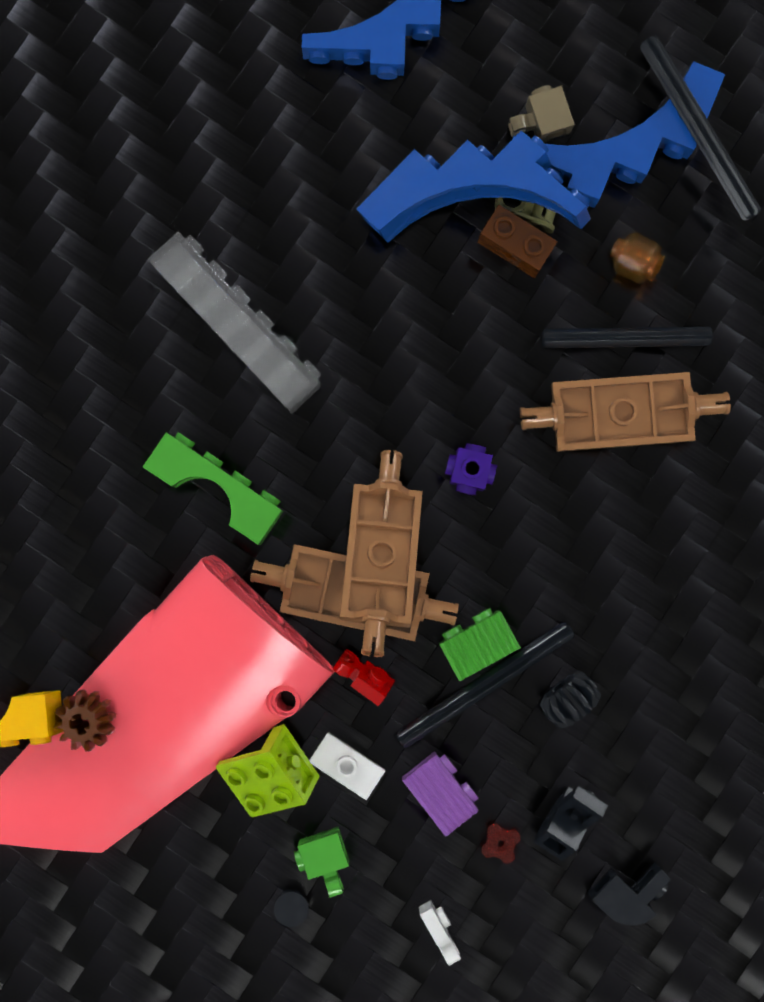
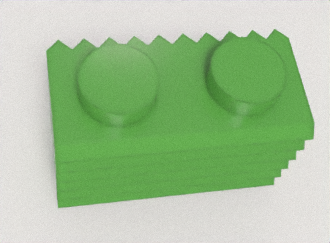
M488 608L472 617L475 622L474 624L464 629L459 624L442 633L444 640L439 642V645L459 681L521 648L500 610L493 613L491 608Z

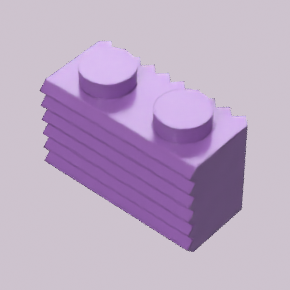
M434 751L403 775L402 781L446 837L479 811L474 803L479 797L467 782L460 785L453 775L457 772V769L445 754L439 757Z

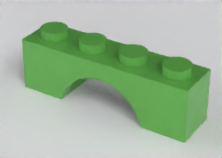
M166 432L143 465V468L175 488L193 479H208L216 482L226 492L230 501L231 518L229 526L256 544L261 545L284 512L277 507L281 501L265 490L260 495L249 488L252 481L237 471H234L231 476L220 469L224 462L206 451L204 456H201L192 450L195 443L178 432L173 437Z

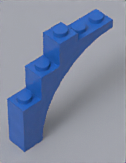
M396 0L381 13L357 25L331 32L302 34L303 59H309L314 64H326L330 60H343L348 65H360L364 61H370V75H377L378 78L385 80L404 76L405 36H412L413 39L420 41L439 37L441 0ZM450 0V1L461 2V1H465V0Z
M693 61L683 79L706 118H708L725 74ZM670 99L645 122L619 136L589 144L569 146L546 144L549 149L547 155L551 163L550 168L555 170L564 182L568 183L566 187L568 191L571 192L573 189H576L586 198L589 203L586 206L587 208L589 206L595 208L611 172L616 173V177L623 182L629 184L638 182L641 184L648 174L658 148L663 149V153L671 158L682 159L683 157L688 159L697 145Z
M522 130L495 158L483 145L476 148L468 140L442 166L431 155L427 154L423 157L414 149L356 209L363 219L387 242H390L408 225L434 210L456 202L478 198H512L535 203L562 215L580 229L591 219L586 207L589 204L586 198L576 189H573L571 192L562 185L564 181L560 175L550 168L551 163L547 155L549 149L546 144L535 135L530 138Z

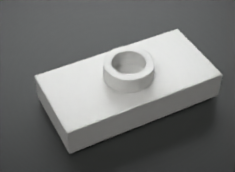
M327 732L309 760L312 765L365 800L368 799L385 773L384 768L329 732Z

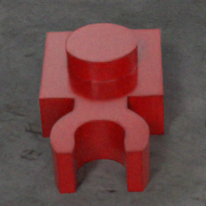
M348 649L344 651L332 668L340 676L353 680L350 686L377 706L382 703L395 682L384 669L373 665L369 661L365 664L361 663L359 658Z

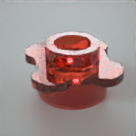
M491 824L487 828L486 843L481 848L483 855L487 858L492 856L500 858L506 864L511 863L515 859L513 852L515 845L520 841V834L515 829L509 831L501 828L498 824ZM500 840L504 841V845L502 847L498 846V842Z

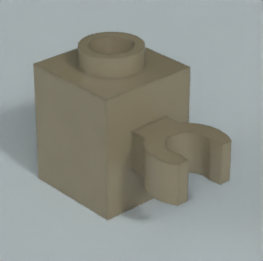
M550 85L535 89L531 93L532 95L528 97L525 106L528 114L511 117L509 119L510 123H508L512 137L516 136L521 130L524 133L533 130L535 136L544 143L570 135L575 125L562 86L552 89Z

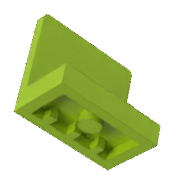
M285 724L273 727L261 750L219 761L216 766L222 778L251 817L305 805L320 777Z

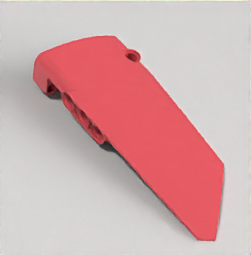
M215 555L202 558L158 608L151 610L137 623L76 691L86 690L88 696L92 692L97 691L99 692V702L101 703L107 699L111 700L106 710L107 712L117 714L116 718L110 721L115 727V731L111 735H106L107 742L102 746L95 744V748L91 751L85 752L82 745L76 750H71V739L60 741L61 735L64 734L63 732L51 736L52 742L38 745H30L29 743L0 776V844L103 853L216 770L219 761L232 758L286 717H291L298 712L335 672L332 669L333 666L222 559ZM283 691L293 694L296 701L295 706H288L283 702Z

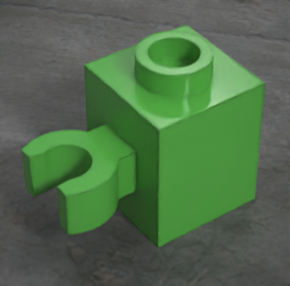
M339 826L300 839L297 846L298 850L294 851L299 871H306L308 880L323 875L330 898L343 894L344 888L338 870L349 867V857Z

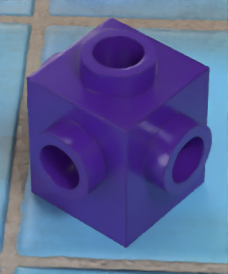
M466 443L465 449L459 447L456 455L449 454L445 474L451 475L449 484L457 485L455 491L476 495L477 490H485L486 484H493L497 465L491 464L493 455L485 454V447ZM469 462L476 463L479 468L477 474H468L465 468L466 464Z

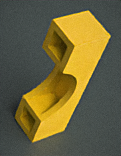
M61 691L33 692L12 697L6 714L0 720V747L19 745L20 739H30V745L52 742L51 736L63 733V729L54 728L55 723L61 720L55 714L56 709L62 706Z

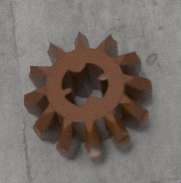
M79 690L75 696L68 695L63 699L64 706L56 709L55 714L61 720L55 723L54 728L63 729L64 731L60 741L71 739V750H76L82 745L85 752L91 751L95 748V744L97 746L104 745L107 742L106 735H111L115 731V727L110 721L116 718L117 713L107 712L106 708L110 705L111 700L107 699L102 703L99 702L100 695L97 691L92 692L88 696L86 690Z

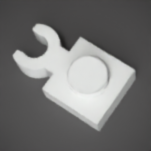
M431 900L419 906L420 916L436 945L440 948L447 964L450 966L461 959L460 952L448 933L447 927L451 926V923L443 908L440 906L436 909Z

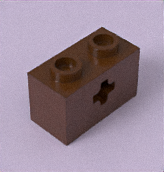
M498 205L480 233L477 243L535 278L558 241L501 205Z

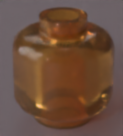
M636 232L629 234L625 239L619 238L610 254L614 258V271L638 284L645 282L647 279L652 281L661 269L665 257L661 255V246L657 242Z

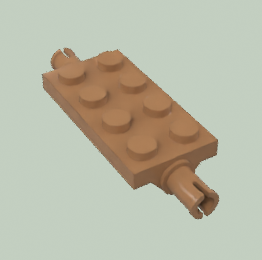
M690 372L552 382L551 406L520 408V418H535L523 419L521 421L522 430L552 427L555 430L556 452L693 442L695 441V420L699 419V416L729 414L731 404L716 405V403L730 401L728 392L698 395L697 392H693Z
M384 450L380 454L379 479L370 485L354 484L340 620L365 624L361 654L369 657L372 651V642H375L374 657L384 656L386 626L410 628L412 619L423 491L409 490L403 486L400 481L403 455L398 451H394L392 464H390L391 450Z
M294 544L290 564H286L285 567L259 562L258 560L254 561L252 569L266 572V575L251 573L250 582L280 587V591L283 592L280 607L281 613L364 630L365 624L361 622L340 620L346 555ZM416 571L411 626L408 628L388 625L386 626L385 635L415 641L419 622H423L424 619L454 626L457 617L442 612L458 613L459 604L428 598L429 595L426 594V588L430 573Z

